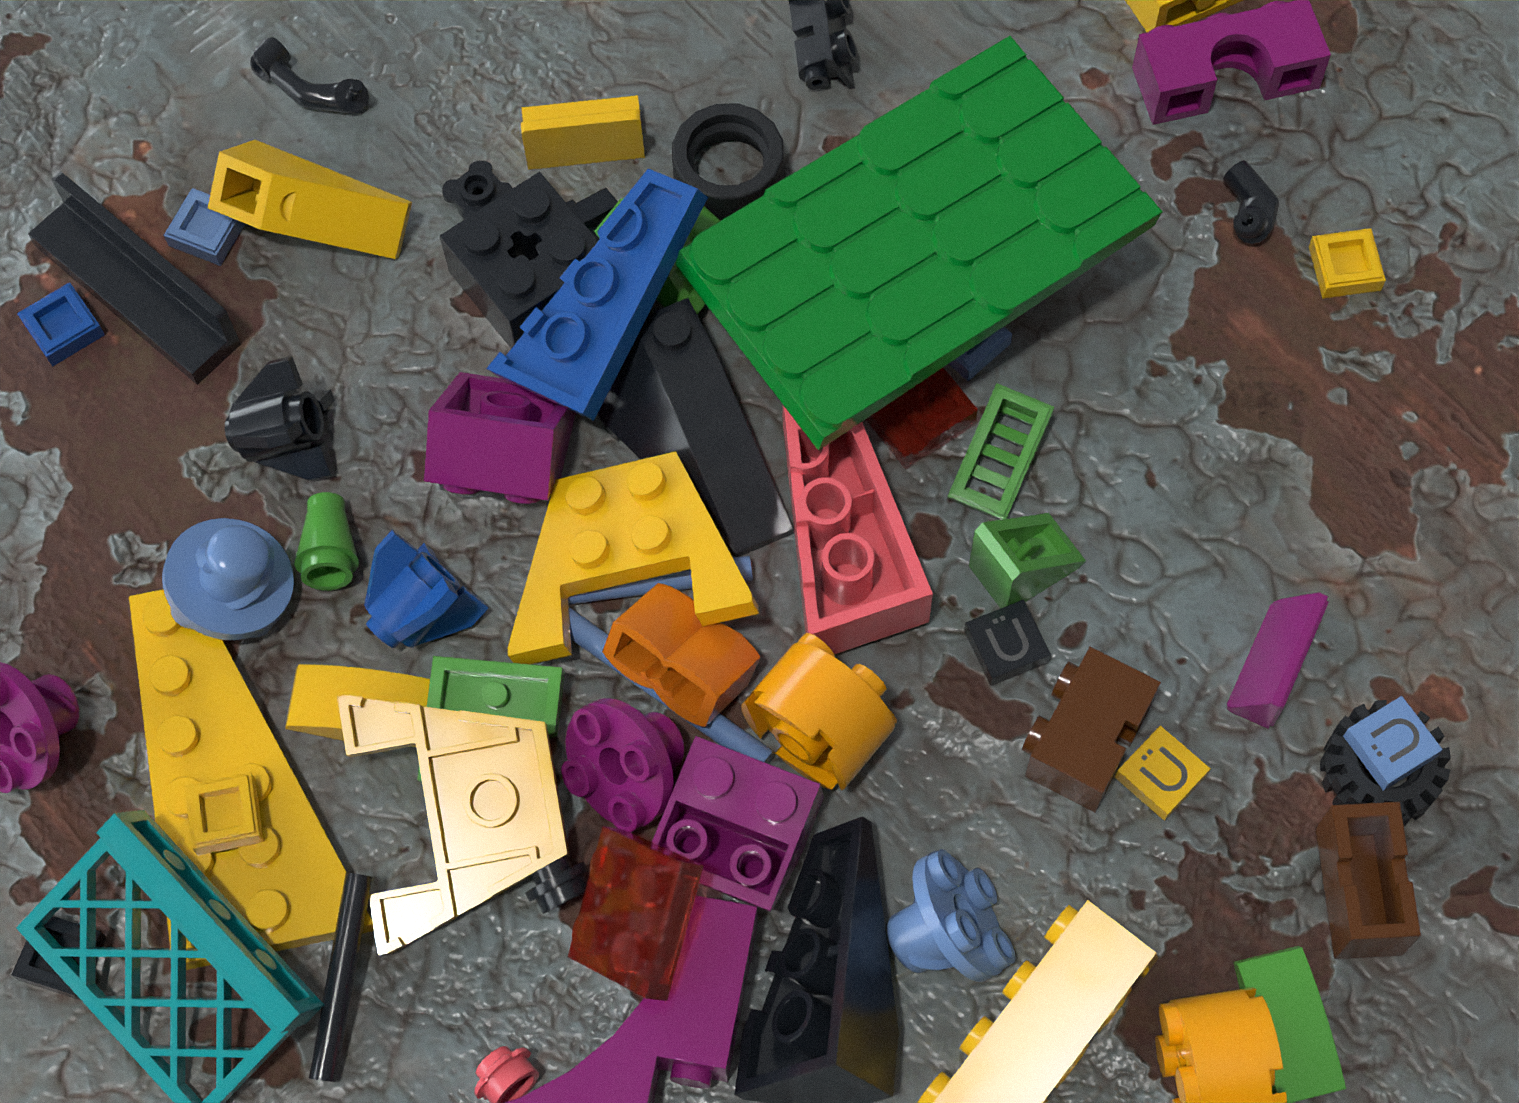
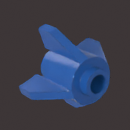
M391 530L375 548L364 604L372 617L366 622V625L382 642L391 648H396L400 642L410 648H414V646L470 628L486 612L488 606L465 586H462L456 592L460 587L459 582L439 563L434 551L425 543L417 550L394 530Z

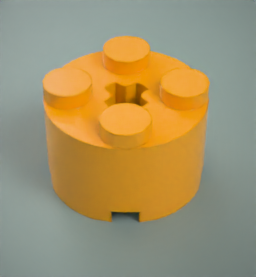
M805 633L797 643H794L741 704L745 720L761 739L769 730L781 744V747L775 753L779 758L805 778L821 784V787L830 790L837 783L840 790L845 789L893 732L897 723L895 715L880 698L887 690L884 682L864 665L855 664L850 669L835 658L832 650L821 639L810 633Z
M1251 987L1170 1000L1169 1003L1159 1005L1163 1035L1155 1037V1045L1162 1076L1175 1077L1179 1098L1172 1099L1171 1103H1287L1286 1092L1272 1094V1086L1275 1084V1070L1283 1069V1063L1269 1008L1263 996L1255 997L1256 988Z

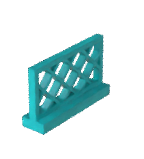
M145 810L114 813L96 832L100 839L26 916L16 929L174 1103H225L297 1027L305 1025L324 1006V1003ZM110 855L126 871L125 899H96V870ZM80 888V899H69ZM141 889L150 899H141ZM60 908H80V947H62L44 927ZM96 908H125V947H96ZM141 908L161 909L171 920V948H141ZM186 938L195 948H186ZM71 956L80 957V966ZM96 957H125V996H106L95 984ZM141 957L171 958V997L141 996ZM186 958H206L217 970V998L186 997ZM232 988L241 998H232ZM116 1006H125V1016ZM140 1006L170 1007V1046L151 1045L140 1033ZM186 1007L217 1008L216 1047L186 1046ZM232 1008H252L271 1029L255 1047H232ZM162 1056H170V1065ZM186 1057H216V1088L203 1101L186 1084ZM231 1058H243L231 1071Z

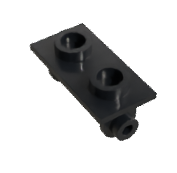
M788 0L794 34L800 37L814 32V35L794 41L799 78L806 83L809 89L814 90L826 87L829 79L837 76L843 80L849 89L855 88L852 64L858 62V53L854 39L849 30L846 29L845 15L851 13L850 1Z

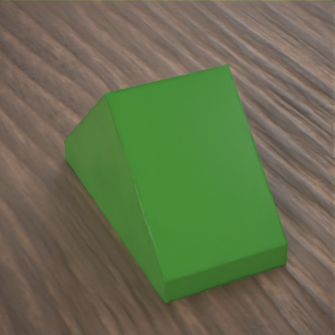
M1050 513L983 522L974 531L969 567L997 605L1003 608L1023 599L1027 602L1079 569L1086 560Z

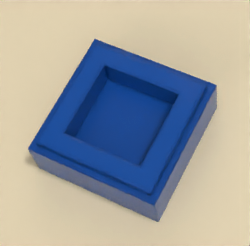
M70 282L17 313L52 367L105 336L100 325Z

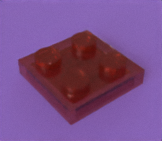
M602 826L596 851L590 861V875L579 916L573 925L572 942L568 957L645 999L668 1001L704 865L626 830Z

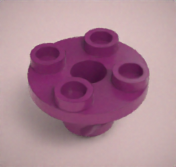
M0 662V792L9 793L15 789H31L52 777L59 761L60 746L58 737L75 728L79 721L80 709L74 691L62 678L47 674L30 681L19 670Z
M612 698L598 699L574 712L566 732L567 761L561 767L563 782L573 795L584 797L597 813L613 823L618 830L630 833L659 818L664 813L673 792V778L676 777L675 768L680 765L684 757L683 737L676 724L664 714L649 712L643 715L640 710L623 701Z

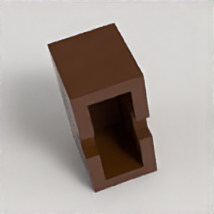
M1089 646L1079 666L1070 661L1067 662L1051 694L1052 697L1060 700L1050 720L1040 715L1037 717L1023 744L1022 751L1031 755L1025 777L1096 813L1119 769V763L1126 751V748L1117 744V742L1119 741L1128 747L1131 746L1153 704L1161 682Z
M1400 802L1331 805L1316 827V835L1334 959L1402 956L1421 937L1413 882H1409L1405 858L1408 856Z

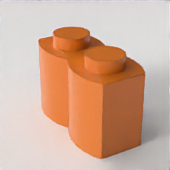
M657 583L613 622L602 651L609 662L624 676L641 686L654 689L659 698L672 711L685 720L702 727H706L748 686L760 659L756 649L741 633L722 623L702 626L695 615L694 600L679 590L661 583Z

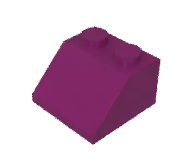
M459 372L428 412L424 482L443 484L445 490L457 494H473L480 490L502 493L507 500L515 503L531 504L540 500L548 501L552 494L555 480L560 479L562 476L576 413L503 378Z

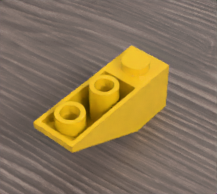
M255 139L219 152L208 203V209L260 230L397 259L400 256L412 202Z

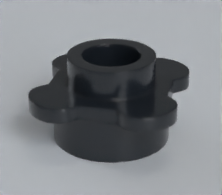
M480 160L471 163L468 172L457 180L450 179L446 181L442 187V194L446 202L457 205L459 214L463 219H466L513 188L509 183L501 182L493 174V168L489 162ZM476 189L483 190V193L480 195L472 194Z

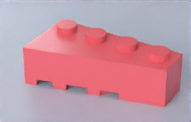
M782 404L783 432L805 633L815 635L834 654L929 623L933 593L863 422L818 451Z

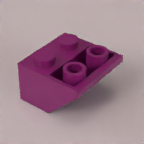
M695 736L644 862L772 912L801 857L823 802L824 795L821 784Z

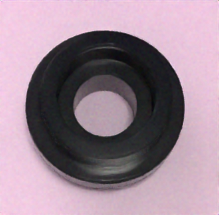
M564 856L532 873L531 877L536 887L530 889L525 894L529 902L536 900L541 911L545 914L591 889L584 876V873L588 872L589 869L585 861L572 867L567 856Z

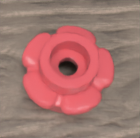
M507 1046L499 1047L491 1052L476 1069L475 1074L480 1080L474 1089L475 1096L478 1099L482 1097L485 1100L488 1099L490 1103H505L526 1095L539 1078V1072L528 1060L531 1052L525 1047L515 1049L512 1052Z

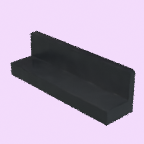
M60 171L51 180L63 203L28 233L34 246L198 385L241 345L227 311Z

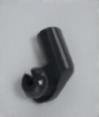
M1243 160L1232 166L1224 175L1223 180L1241 201L1238 213L1233 219V228L1239 239L1253 244L1263 241L1273 232L1279 200L1251 165Z

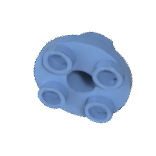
M218 518L193 525L174 541L163 566L162 584L165 597L171 607V615L180 626L193 629L203 635L216 639L241 640L250 637H261L272 629L273 625L285 612L293 592L294 576L288 555L279 542L268 532L242 520Z
M943 849L933 851L920 858L913 868L912 880L915 894L913 904L893 914L887 924L888 940L897 959L907 969L915 973L955 967L962 975L975 982H985L1000 974L1004 968L1012 965L1016 958L1015 951L1007 935L1000 929L996 915L991 907L997 903V894L985 872L980 868L968 871L958 860Z

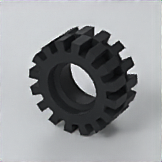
M1387 700L1375 701L1369 710H1367L1365 704L1354 708L1349 717L1346 715L1343 717L1323 749L1326 752L1320 760V771H1326V776L1321 783L1325 793L1332 790L1335 791L1337 796L1332 801L1333 805L1400 802L1403 825L1406 826L1411 818L1416 821L1424 815L1443 791L1442 787L1448 781L1451 771L1445 768L1451 759L1449 747L1442 748L1443 750L1437 758L1408 775L1406 782L1396 787H1389L1383 791L1379 785L1373 783L1364 774L1359 757L1343 737L1348 728L1386 706ZM1422 711L1417 715L1424 725L1430 719ZM1439 726L1430 731L1438 744L1445 737Z

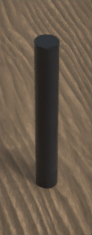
M345 873L322 1001L324 1006L320 1012L309 1079L336 1082L370 894L371 876Z

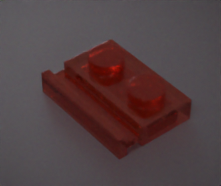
M941 368L865 420L902 466L906 467L912 463L914 457L923 451L929 452L975 422L978 409L948 372Z

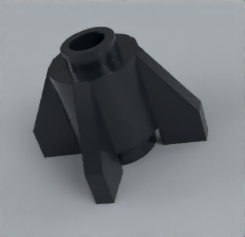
M293 356L269 361L231 406L229 416L225 420V435L228 444L248 462H255L307 480L331 475L335 469L325 442L311 445L312 441L319 440L323 435L324 421L322 411H325L335 401L331 389L314 394L309 391L299 393L296 389H299L303 383Z

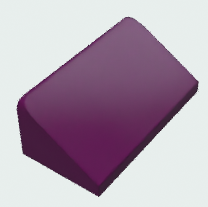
M1319 592L1276 600L1269 606L1227 702L1228 711L1269 729L1270 725L1274 726L1286 704L1328 606V596Z

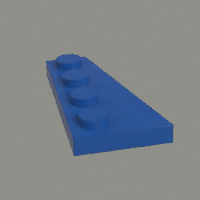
M647 169L599 228L597 233L600 240L588 255L581 261H578L576 258L560 277L565 282L542 311L536 307L523 322L520 328L524 331V334L507 355L499 352L486 369L513 384L594 421L677 259L679 250L683 248L708 197L698 188Z

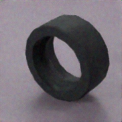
M739 103L711 105L696 111L680 125L672 142L673 178L698 188L706 195L708 199L704 206L721 221L762 197L767 188L784 179L783 139L775 123L757 109ZM737 140L753 146L763 156L762 170L751 180L738 185H718L706 181L694 170L693 159L695 155L705 146L718 141Z

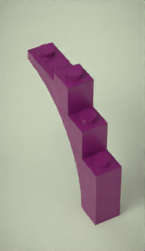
M690 894L677 938L670 954L648 994L615 1034L567 1073L520 1098L505 1103H654L660 1070L670 1071V1080L672 1082L688 1087L710 1088L712 1079L728 1082L758 927L757 906Z

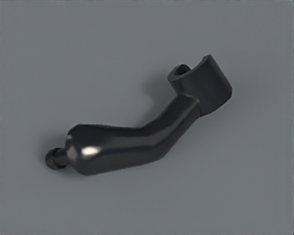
M274 37L266 38L253 51L250 59L253 73L263 81L268 82L271 80L302 107L314 110L356 113L364 109L368 103V90L360 80L345 79L339 83L315 84L301 79L286 66L291 60V56L284 45Z

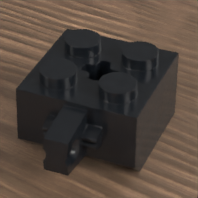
M539 171L440 235L448 271L508 346L512 348L524 334V331L520 328L523 322L536 307L542 311L565 283L560 277L576 258L578 261L584 259L600 240L594 231L618 201L605 187L577 203L573 199L565 202Z

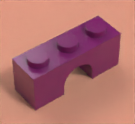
M1309 0L1273 1L1258 9L1235 14L1218 13L1202 21L1179 26L1162 25L1147 33L1139 34L1132 69L1152 125L1209 113L1218 80L1215 71L1223 68H1235L1251 75L1257 82L1264 101L1320 89L1331 54Z

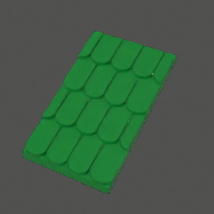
M1011 36L1006 37L931 82L928 89L867 124L857 136L767 188L762 197L699 233L691 244L679 250L675 262L676 266L818 451L1154 227L1163 212L1146 192H1142L1138 182L1112 152L1102 145L1099 137L1068 102L1065 103L1061 93L1031 59H1027V54Z

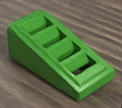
M996 383L947 498L998 520L1007 519L1053 416L1054 406ZM1000 413L1031 425L1032 428L1029 435L996 422ZM990 434L1022 446L1023 449L1020 456L988 444L987 441ZM983 455L1014 468L1011 477L1008 478L977 465L980 456ZM971 476L1004 489L1001 500L999 501L968 488L967 485Z

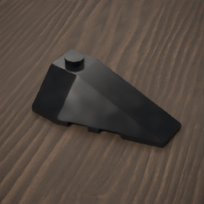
M689 298L649 313L597 414L604 429L618 442L621 440L640 459L676 451L724 543L735 557H741L794 534L793 526L716 351Z
M861 816L813 835L788 904V910L795 919L786 944L782 951H771L765 968V972L774 977L762 1011L751 1009L743 1029L734 1095L743 1100L765 1103H873L893 1097L899 1028L872 822Z

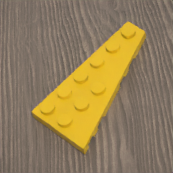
M163 589L129 596L155 822L275 952L334 940L344 878L347 871L334 850L224 641L203 635L193 629L184 628L175 622ZM251 772L256 779L264 842L197 855L193 851L184 786ZM366 911L363 933L374 931L373 921L368 911ZM167 917L169 941L171 948V920ZM186 938V948H195ZM186 958V970L211 965L206 958Z

